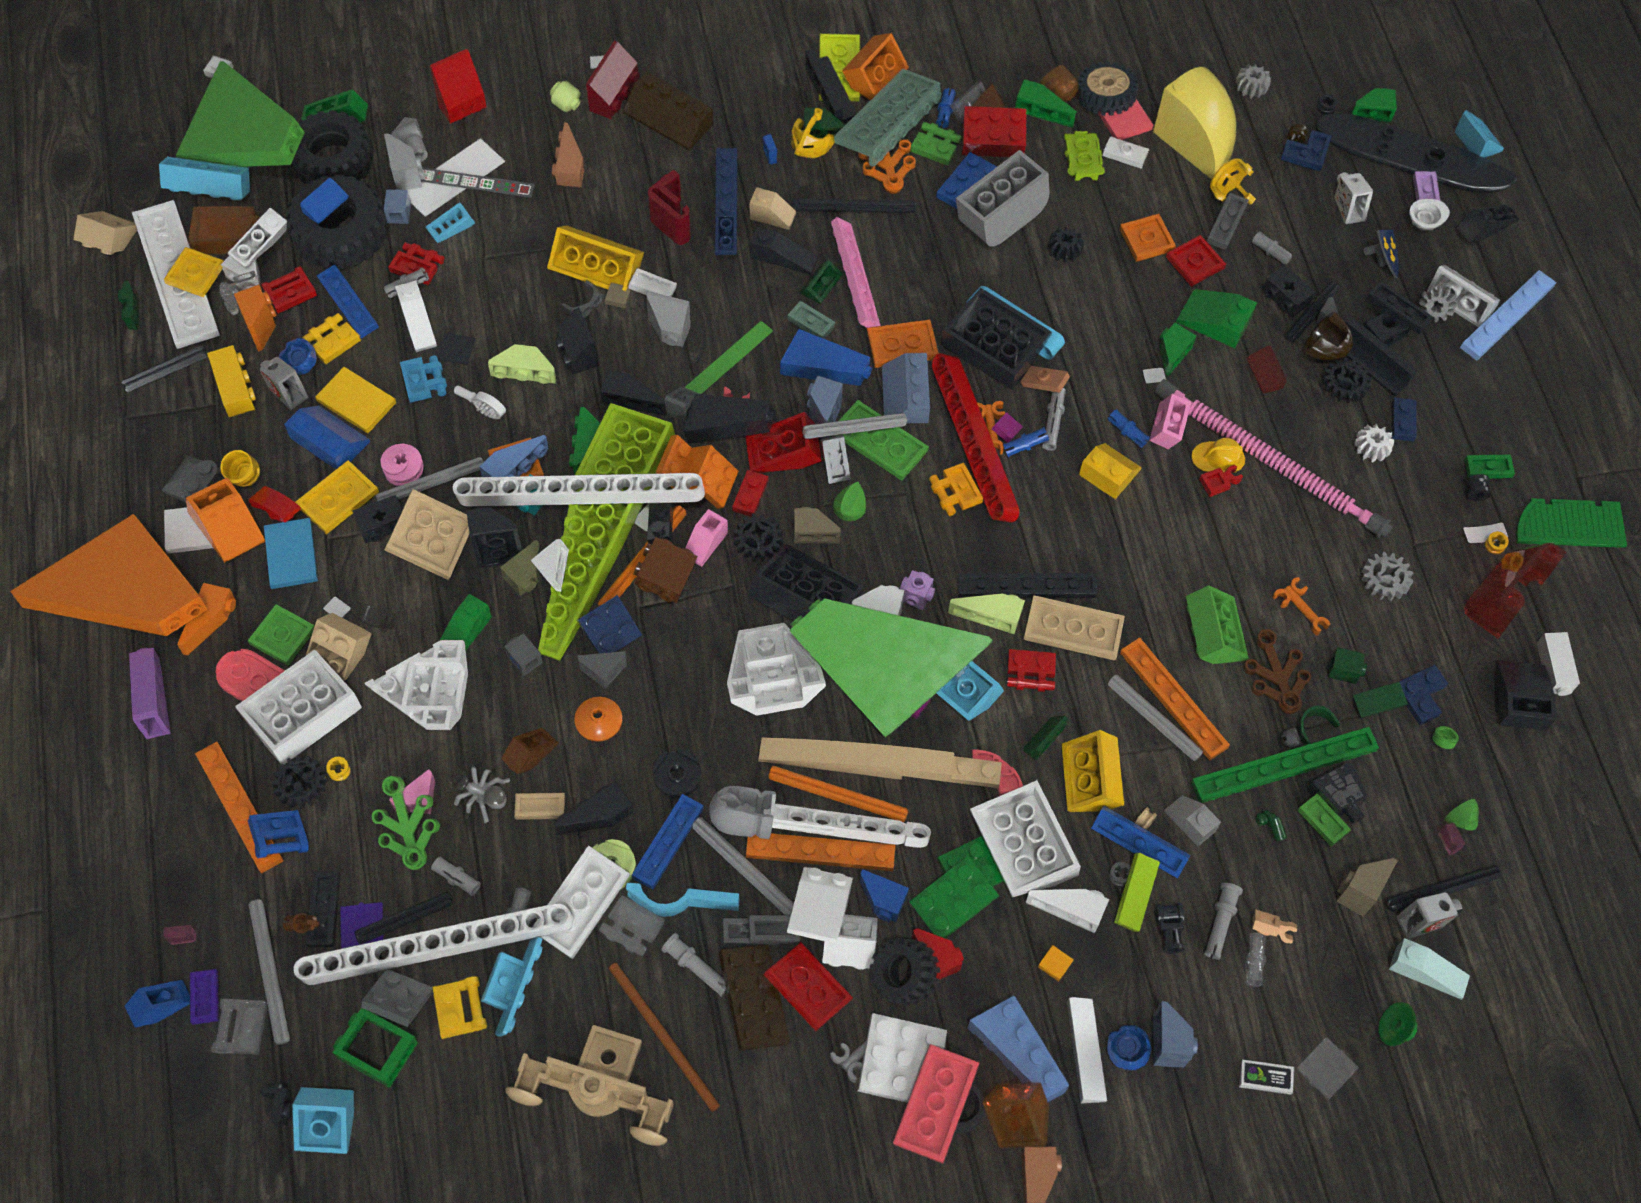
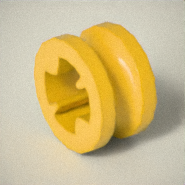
M1493 532L1486 539L1485 547L1492 554H1500L1508 546V537L1502 532ZM1495 539L1500 541L1498 547L1494 545L1495 542L1493 541Z
M334 757L326 765V770L332 780L343 781L350 774L349 764L342 757ZM336 765H341L344 768L341 769L342 772L336 773L333 769H336Z

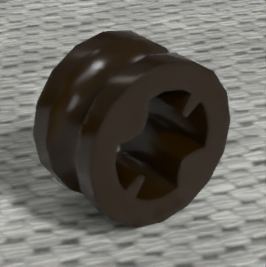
M1293 124L1287 135L1288 140L1298 143L1305 142L1308 129L1302 124Z

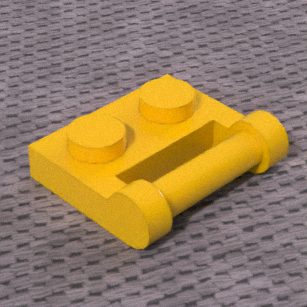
M468 977L462 981L433 987L442 1039L487 1028L486 1019L482 1015L478 987L480 986L479 977ZM468 990L473 1019L467 1023L461 997V991Z

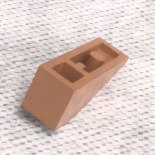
M1024 1147L1021 1152L1024 1203H1045L1057 1177V1171H1061V1155H1056V1147Z

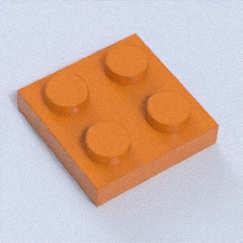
M1160 214L1120 225L1119 230L1136 262L1166 254L1176 248Z

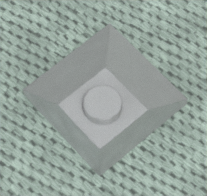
M647 291L648 320L659 338L668 345L683 347L691 327L689 301Z

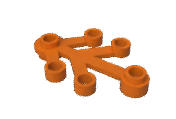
M905 139L901 140L898 150L892 157L890 152H888L876 164L883 168L886 174L876 170L875 166L869 165V156L858 152L860 159L868 160V162L863 164V174L883 182V187L888 193H899L904 186L903 178L910 170L914 169L916 160L913 156L904 157L903 166L896 174L894 167L905 154L910 152L911 142Z

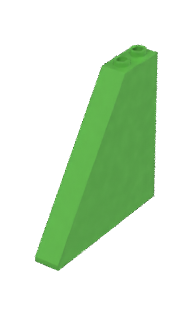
M220 61L176 156L181 159L239 167L291 165L305 132L294 117L228 64Z
M818 599L808 608L810 612L804 618L801 615L791 623L792 628L789 630L886 738L993 642L989 636L829 599H823L822 601Z

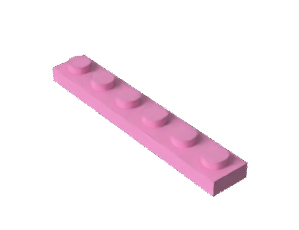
M836 217L831 221L833 235L837 241L838 252L841 255L843 269L848 280L847 284L851 290L852 301L857 311V319L860 325L867 328L881 326L852 225Z

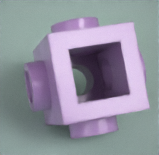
M912 570L909 578L905 577L900 587V590H904L903 602L923 610L926 602L931 601L935 593V588H932L934 579L924 572Z

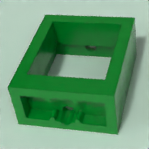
M361 1008L358 1013H354L348 1022L349 1028L345 1034L340 1035L335 1041L333 1054L340 1061L390 1088L418 1042L408 1032ZM366 1021L400 1038L381 1071L347 1053V1050Z

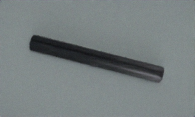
M1492 865L1389 897L1385 904L1390 912L1407 908L1420 898L1441 893L1451 894L1496 880L1501 876V872L1497 865Z

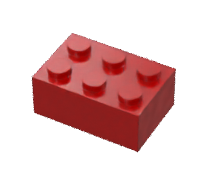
M964 106L962 118V155H968L972 152L977 156L1011 157L1019 150L1023 153L1025 152L1026 109Z

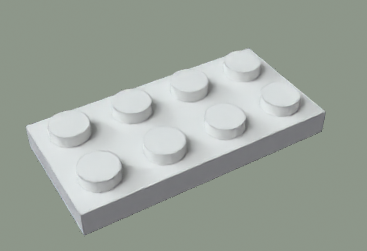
M588 846L548 904L561 903L565 905L572 914V926L564 932L541 937L573 959L631 874ZM557 914L554 918V922L563 921L565 919L566 914ZM540 918L537 919L532 928L540 924Z

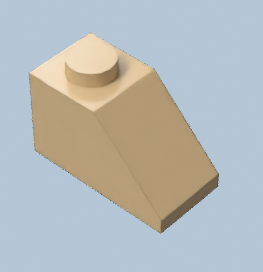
M756 187L750 201V219L790 230L796 211L777 193Z

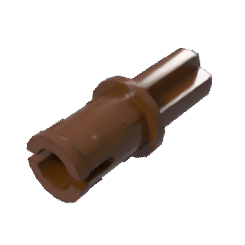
M298 913L295 916H286L283 920L288 921V923H282V926L286 931L305 933L314 930V927H318L320 922H317V916Z

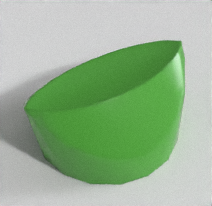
M854 482L844 488L834 500V513L842 520L856 521L866 511V498L859 482Z
M1471 799L1457 806L1445 817V821L1457 828L1476 830L1479 818L1477 801Z

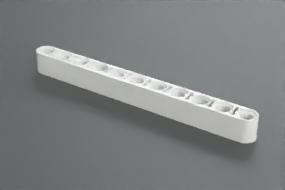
M695 473L460 478L453 484V491L459 503L463 506L697 502L705 495L702 478ZM669 486H675L672 490H666ZM691 486H698L696 489H689ZM603 487L606 488V489L603 490V491H598L600 488H603ZM624 487H629L626 491H620ZM646 487H652L650 490H643ZM560 488L559 491L552 492L554 489ZM583 488L581 491L575 492L576 489ZM515 489L513 492L507 493L509 490ZM537 489V491L529 493L531 490ZM487 490H492L491 492L484 494Z
M555 903L302 957L295 963L294 973L301 981L308 985L325 983L564 932L572 926L573 917L565 905ZM557 914H566L565 919L563 921L554 922V918ZM532 919H541L540 924L537 927H529V923ZM508 924H515V929L512 932L504 933V929ZM490 929V934L486 938H479L482 930ZM465 934L463 942L459 944L454 943L456 936ZM433 940H440L437 948L429 949V945ZM415 945L411 954H404L407 946ZM389 950L388 957L384 960H379L381 952ZM360 955H364L363 962L359 965H354L355 959ZM333 961H339L338 967L333 971H329L330 964ZM313 966L312 973L304 976L305 969Z

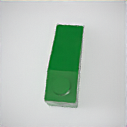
M1024 79L1017 96L1015 108L1026 109L1027 115L1073 128L1077 111L1044 85Z
M351 89L304 105L301 120L304 121L307 119V116L311 114L316 115L320 111L327 113L329 110H335L337 113H347L349 117L353 116L358 119V122L365 121L368 104Z
M469 594L455 611L440 640H463L465 642V650H467L492 618L489 605Z

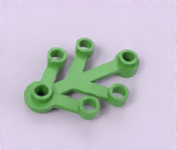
M389 776L384 779L382 789L386 795L392 796L399 822L389 817L385 809L375 810L372 813V821L376 824H382L403 836L405 845L397 842L392 833L381 834L378 838V843L381 847L389 848L401 855L402 861L407 868L417 870L425 865L427 861L425 847L432 833H436L440 828V823L437 819L425 820L422 826L423 831L416 842L414 832L425 810L432 807L433 799L430 795H420L416 799V807L409 819L402 794L405 788L404 781L399 776ZM395 781L398 783L397 790L393 788V783ZM423 798L427 800L425 807L422 805ZM379 812L383 815L381 821L377 817ZM429 822L434 824L432 831L428 827ZM385 836H388L390 839L388 845L384 842ZM414 853L418 854V861H414Z

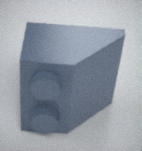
M817 376L815 383L810 384L807 396H810L807 408L810 409L809 417L815 424L836 422L842 408L843 383Z
M1162 1001L1153 1014V1066L1184 1068L1192 1060L1193 1055L1197 1053L1198 1040L1193 1038V1028L1168 1002Z

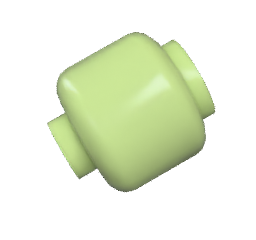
M567 81L557 82L550 91L551 102L564 112H568L571 109L576 110L581 103L579 99L580 91Z

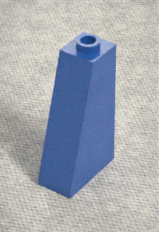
M798 329L780 361V374L784 376L813 380L820 376L839 383L861 386L863 380L868 379L872 371L869 356Z

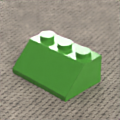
M1209 585L1187 595V611L1191 617V630L1196 639V652L1200 659L1212 664L1248 660L1249 657L1235 598Z

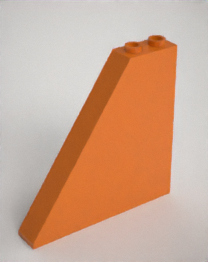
M134 514L10 591L22 608L168 636L208 610L198 593Z

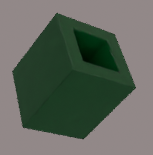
M1337 647L1331 657L1328 678L1356 684L1360 676L1364 677L1366 673L1367 663H1364L1365 654Z

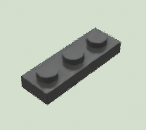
M1229 193L1207 239L1208 244L1224 250L1227 249L1248 205V199Z

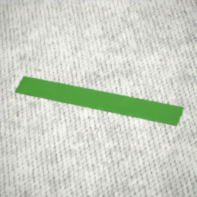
M760 321L685 388L702 394L771 334L773 330Z

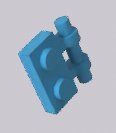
M431 356L429 358L430 363L423 364L422 357L400 362L410 403L432 398L430 390L434 389L437 390L438 396H445L447 394V383L442 376L443 367L441 362L438 361L437 356ZM426 374H433L434 379L427 380Z

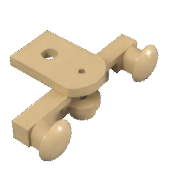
M595 1025L591 1028L578 1066L548 1057L547 1064L529 1059L528 1054L524 1053L517 1070L519 1075L514 1088H505L506 1094L512 1100L526 1106H537L543 1102L541 1098L535 1095L541 1082L569 1091L576 1107L590 1116L609 1115L617 1111L619 1107L642 1114L639 1127H630V1133L638 1141L654 1146L663 1145L667 1142V1139L660 1135L663 1123H668L674 1105L673 1100L669 1099L668 1102L649 1097L645 1087L628 1082L642 1040ZM613 1052L616 1055V1060L612 1064H604L601 1061L604 1053Z

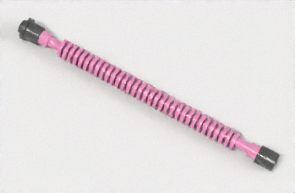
M1163 379L1154 392L1156 395L1165 399L1169 395L1174 394L1191 402L1189 416L1192 415V418H1197L1199 422L1202 421L1203 425H1206L1208 428L1211 427L1213 431L1216 430L1217 434L1221 433L1222 437L1226 436V438L1235 440L1243 449L1245 448L1247 453L1250 451V455L1253 456L1255 454V458H1259L1261 462L1264 461L1266 465L1269 464V467L1273 468L1275 465V471L1280 468V474L1285 471L1283 476L1287 477L1289 475L1288 479L1290 480L1294 478V483L1299 481V486L1304 484L1303 488L1305 490L1309 487L1308 492L1310 493L1314 490L1313 495L1315 496L1319 493V499L1325 496L1323 498L1324 502L1330 499L1328 504H1333L1335 509L1339 505L1338 511L1340 512L1344 508L1343 514L1352 513L1359 518L1358 521L1365 524V528L1377 535L1376 538L1380 539L1381 536L1386 538L1392 530L1393 526L1390 525L1391 519L1387 520L1376 512L1373 514L1367 509L1362 510L1354 505L1355 499L1352 498L1349 501V495L1344 498L1346 494L1344 492L1339 495L1341 491L1339 489L1334 492L1335 486L1329 489L1330 483L1324 486L1325 480L1319 482L1321 479L1319 476L1314 479L1316 476L1314 473L1309 476L1311 471H1306L1305 467L1301 468L1300 464L1296 465L1295 461L1291 462L1289 457L1286 459V455L1283 454L1281 456V452L1278 451L1276 453L1277 450L1275 448L1272 449L1270 445L1267 446V443H1262V440L1258 439L1257 441L1256 436L1252 438L1253 435L1251 433L1247 435L1248 431H1243L1241 427L1238 428L1237 424L1233 425L1232 421L1228 422L1227 418H1224L1222 415L1219 416L1218 412L1214 413L1213 409L1209 410V407L1200 403L1199 400L1195 402L1190 401L1185 397V394L1179 391L1178 387L1166 379Z

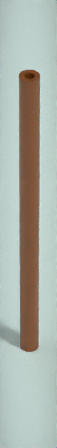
M617 963L612 964L608 968L711 1112L717 1110L720 1104Z

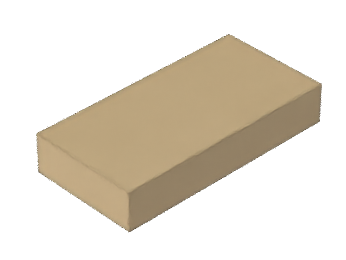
M525 793L515 795V820L557 819L565 813V793Z

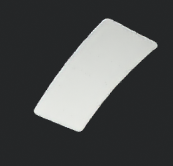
M1503 523L1463 528L1469 543H1483L1491 533L1496 531L1502 532L1508 537Z

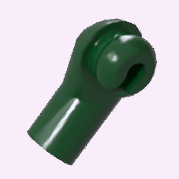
M1263 810L1261 813L1256 814V823L1259 826L1265 824L1272 829L1275 841L1287 838L1282 820L1268 810Z

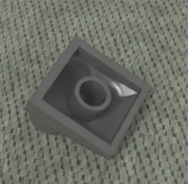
M186 455L163 487L162 492L186 503V497L223 480L224 476L221 473V469L213 461H202Z

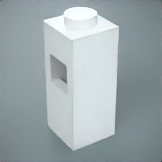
M1544 633L1537 642L1541 664L1545 665L1554 694L1559 696L1569 695L1580 682L1568 633Z

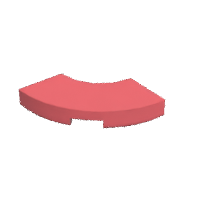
M972 750V759L1002 762L1000 785L997 788L999 796L1023 786L1016 770L1002 760L1000 756L984 750Z

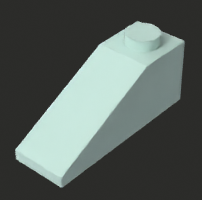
M1405 938L1396 947L1389 970L1461 1000L1464 997L1470 975L1431 949Z

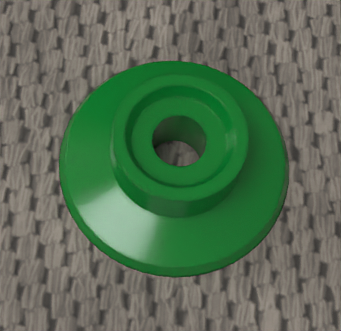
M1398 1002L1388 1007L1379 1022V1036L1389 1046L1401 1045L1411 1040L1417 1032L1415 1012L1405 1002Z

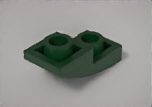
M124 281L122 289L118 291V300L123 306L122 320L125 321L129 330H137L139 324L138 301L129 281Z
M1400 682L1353 695L1362 719L1408 705Z

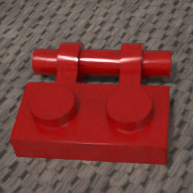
M405 242L402 249L407 253L398 251L388 266L389 271L402 276L424 268L426 271L423 273L428 274L429 280L422 282V284L428 286L438 270L437 264L434 263L443 264L445 257L439 255L437 251L431 249L428 251L422 249L418 244L413 243L411 245Z
M1009 649L1007 674L1017 676L1016 678L1008 677L1007 686L1016 687V690L1030 688L1037 689V692H1045V690L1054 691L1055 681H1047L1046 678L1055 677L1056 653ZM1025 676L1038 677V680L1025 679Z

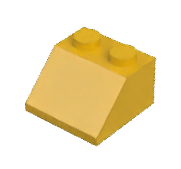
M1104 443L1095 446L1083 460L1079 475L1116 500L1142 467Z

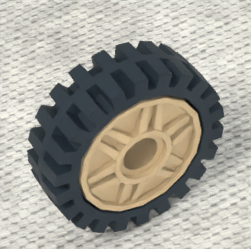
M1099 62L1097 66L1092 64L1090 68L1086 67L1084 72L1080 73L1077 97L1083 107L1086 106V110L1091 111L1093 109L1095 114L1100 111L1101 115H1106V112H1109L1110 116L1114 115V112L1117 114H1121L1122 110L1126 112L1136 102L1138 78L1135 72H1132L1130 68L1126 69L1125 65L1121 64L1119 67L1116 62L1113 65H1110V62H1105V65Z

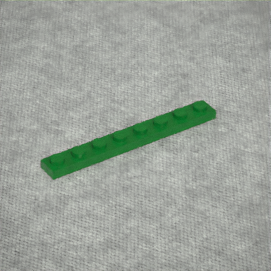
M1366 727L1193 778L1191 783L1199 802L1205 803L1376 752L1379 746L1370 727Z

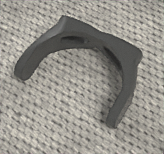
M586 280L584 286L593 292L590 302L578 307H570L562 303L560 307L568 314H571L574 309L580 308L585 318L590 314L592 306L597 307L602 302L603 295L591 282Z

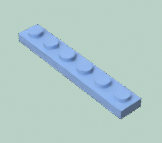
M1540 270L1537 271L1462 343L1460 348L1475 360H1478L1554 287L1556 282Z

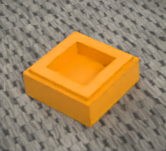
M1052 945L1038 965V968L1059 982L1074 959Z

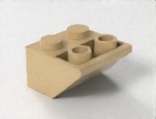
M330 613L316 620L306 655L316 650L339 677L345 681L364 656L371 633L334 613Z

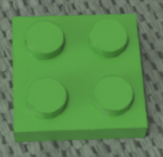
M276 604L249 638L248 642L251 646L289 666L312 636L315 625Z

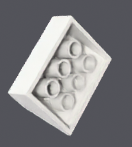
M313 650L235 706L268 750L283 765L287 763L288 758L293 759L362 708L354 692L316 650Z
M1034 781L970 809L1012 897L1029 893L1030 890H1040L1055 886L1079 876L1081 866L1038 781Z

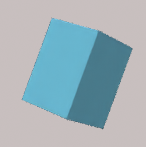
M1467 110L1462 114L1455 133L1470 152L1486 158L1504 150L1481 119Z

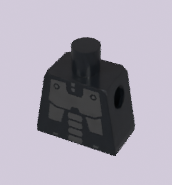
M1351 762L1312 781L1307 791L1312 797L1318 794L1338 816L1346 814L1352 824L1361 821L1365 817L1359 806L1365 801L1367 794Z

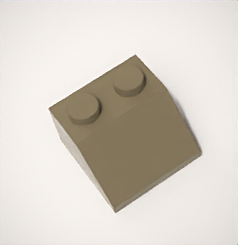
M1394 858L1360 865L1355 872L1350 870L1337 890L1340 893L1337 902L1364 917L1377 901L1398 860Z

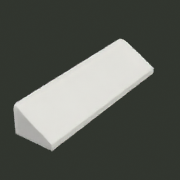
M1076 997L1068 998L1067 1008L1081 1104L1107 1102L1093 1000Z

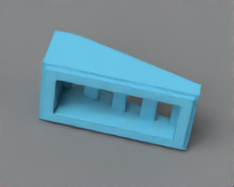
M459 202L427 225L426 228L436 242L440 243L471 227L475 222ZM446 223L449 226V228L445 229L443 226ZM438 227L442 231V233L438 234V232L435 230Z

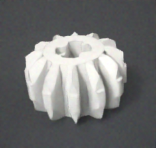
M1377 424L1373 427L1367 425L1358 432L1354 446L1357 447V454H1363V460L1368 457L1373 463L1376 459L1382 461L1391 454L1394 440L1391 439L1392 433L1385 432V427L1380 429Z

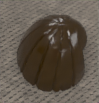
M1333 311L1320 321L1319 327H1315L1302 348V352L1312 358L1334 361L1345 357L1353 347V339L1346 323Z

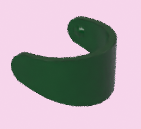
M1317 705L1305 711L1298 723L1297 731L1301 742L1304 745L1311 744L1304 731V720L1310 716L1323 717L1335 728L1339 727L1340 723L1331 710Z

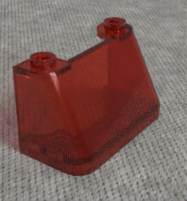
M1545 543L1507 553L1469 598L1464 606L1465 614L1499 639L1525 603L1524 596L1514 588L1519 581L1527 586L1532 581H1539L1538 583L1543 585L1567 552L1553 543Z

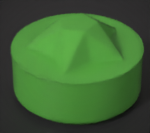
M1446 726L1437 727L1432 736L1433 741L1445 749L1454 748L1459 740L1458 734Z

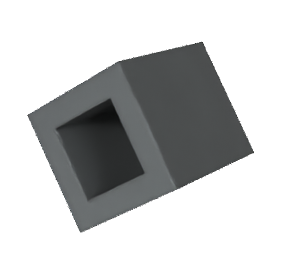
M524 633L519 637H513L504 646L507 657L523 676L543 663L541 653Z

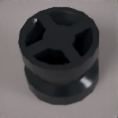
M1478 474L1467 478L1466 484L1469 488L1467 495L1470 500L1483 501L1491 496V491L1488 488L1490 484L1488 476Z

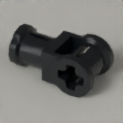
M1160 903L1155 904V922L1158 926V933L1163 934L1165 946L1162 947L1163 953L1176 954L1185 951V945L1182 944L1181 932L1184 929L1182 903L1170 906H1161Z

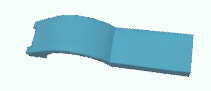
M627 883L626 886L627 896L651 914L661 917L675 916L685 911L688 906L732 911L739 910L740 901L738 893L688 889L685 895L678 901L669 904H659L647 898L642 891L641 884Z

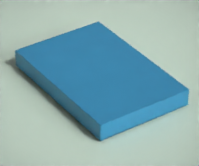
M306 518L264 525L271 589L317 582L318 574L311 519Z

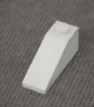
M417 281L395 286L415 351L419 352L437 347Z
M1030 890L1026 903L1095 933L1109 899L1096 890Z

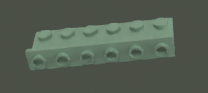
M902 69L834 136L835 143L869 156V165L874 167L917 125L924 115L928 114L935 104L939 103L942 96L940 82Z

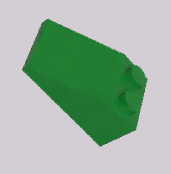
M1194 289L1176 322L1232 348H1236L1253 316L1257 302L1239 294Z

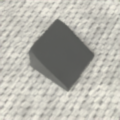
M1333 297L1328 298L1321 309L1316 321L1317 325L1333 311L1339 315Z

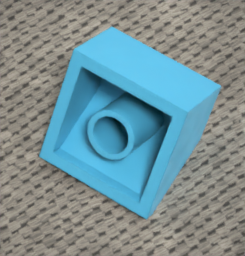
M971 661L936 694L970 721L989 709L1004 690L997 681Z
M301 1087L293 1103L294 1151L347 1154L354 1117V1090Z

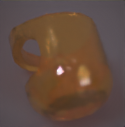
M1064 65L1057 66L1040 81V84L1049 90L1055 88L1054 94L1064 102L1071 100L1078 91L1076 77Z

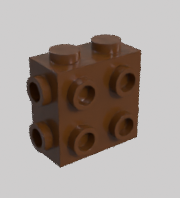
M655 537L652 544L648 543L642 554L646 557L644 562H638L633 575L637 577L634 584L638 585L642 591L653 592L659 595L664 601L677 603L698 556L694 555L689 549H681L673 545L667 539Z

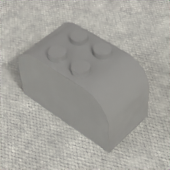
M1021 150L1017 151L956 198L959 220L989 246L1001 244L1034 219L1047 204L1050 194L1048 173Z

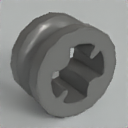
M1125 862L1115 863L1109 872L1110 881L1115 886H1125L1131 867ZM1117 870H1119L1120 872L1125 871L1126 874L1124 878L1126 879H1123V877L1121 876L1117 878L1115 876Z

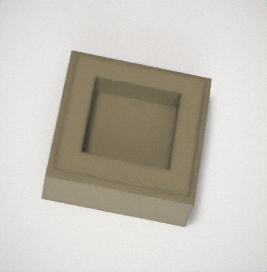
M611 283L605 297V304L626 308L632 290L628 287L624 291L622 290L623 285Z

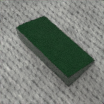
M827 259L819 265L800 290V293L820 304L843 273Z
M1053 716L1049 718L1025 745L1023 751L1033 759L1038 760L1065 729L1068 717Z

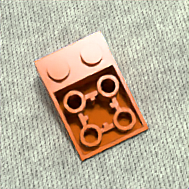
M228 478L186 497L188 514L224 563L265 542V538L243 499Z

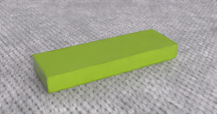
M1135 853L1114 923L1134 932L1140 931L1160 864L1159 861L1144 854Z

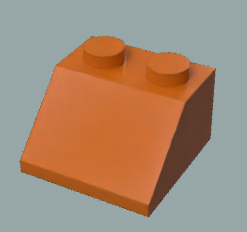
M258 284L234 293V296L259 352L263 350L276 327L273 317H276V313L267 291L262 292Z

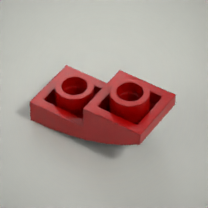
M266 486L249 499L252 507L267 511L271 519L284 523L291 520L301 509L297 503L287 496Z

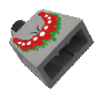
M275 357L270 361L265 360L260 364V372L268 388L290 410L309 398L296 370L279 357ZM283 384L289 385V389H287Z
M1441 893L1415 900L1396 918L1406 938L1411 939L1444 927L1457 914L1462 912V905L1458 899L1451 900L1447 893Z

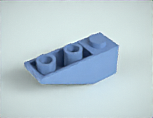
M542 435L495 451L479 466L482 477H519L522 473L528 472L532 464L546 454L548 450L546 436Z

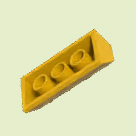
M566 225L557 227L547 269L582 281L588 280L593 285L609 289L611 283L623 285L622 290L626 291L636 269H640L644 252Z

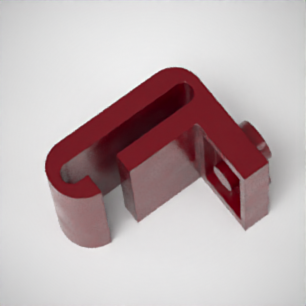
M672 170L670 173L663 175L658 182L648 189L649 215L652 224L676 244L684 245L691 239L689 207L686 205L682 208L681 215L680 175L675 170Z

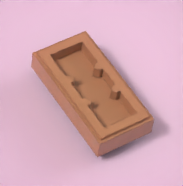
M1031 366L1021 380L1023 387L1060 393L1070 376L1067 371Z

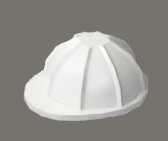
M1422 199L1412 204L1409 215L1412 224L1418 229L1431 231L1447 220L1449 209L1439 200Z

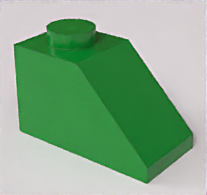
M1385 88L1373 89L1355 103L1351 114L1377 121L1391 122L1397 109L1396 90Z
M1174 323L1170 329L1165 328L1160 336L1162 341L1159 350L1167 376L1174 371L1191 351L1196 339V335L1177 323Z

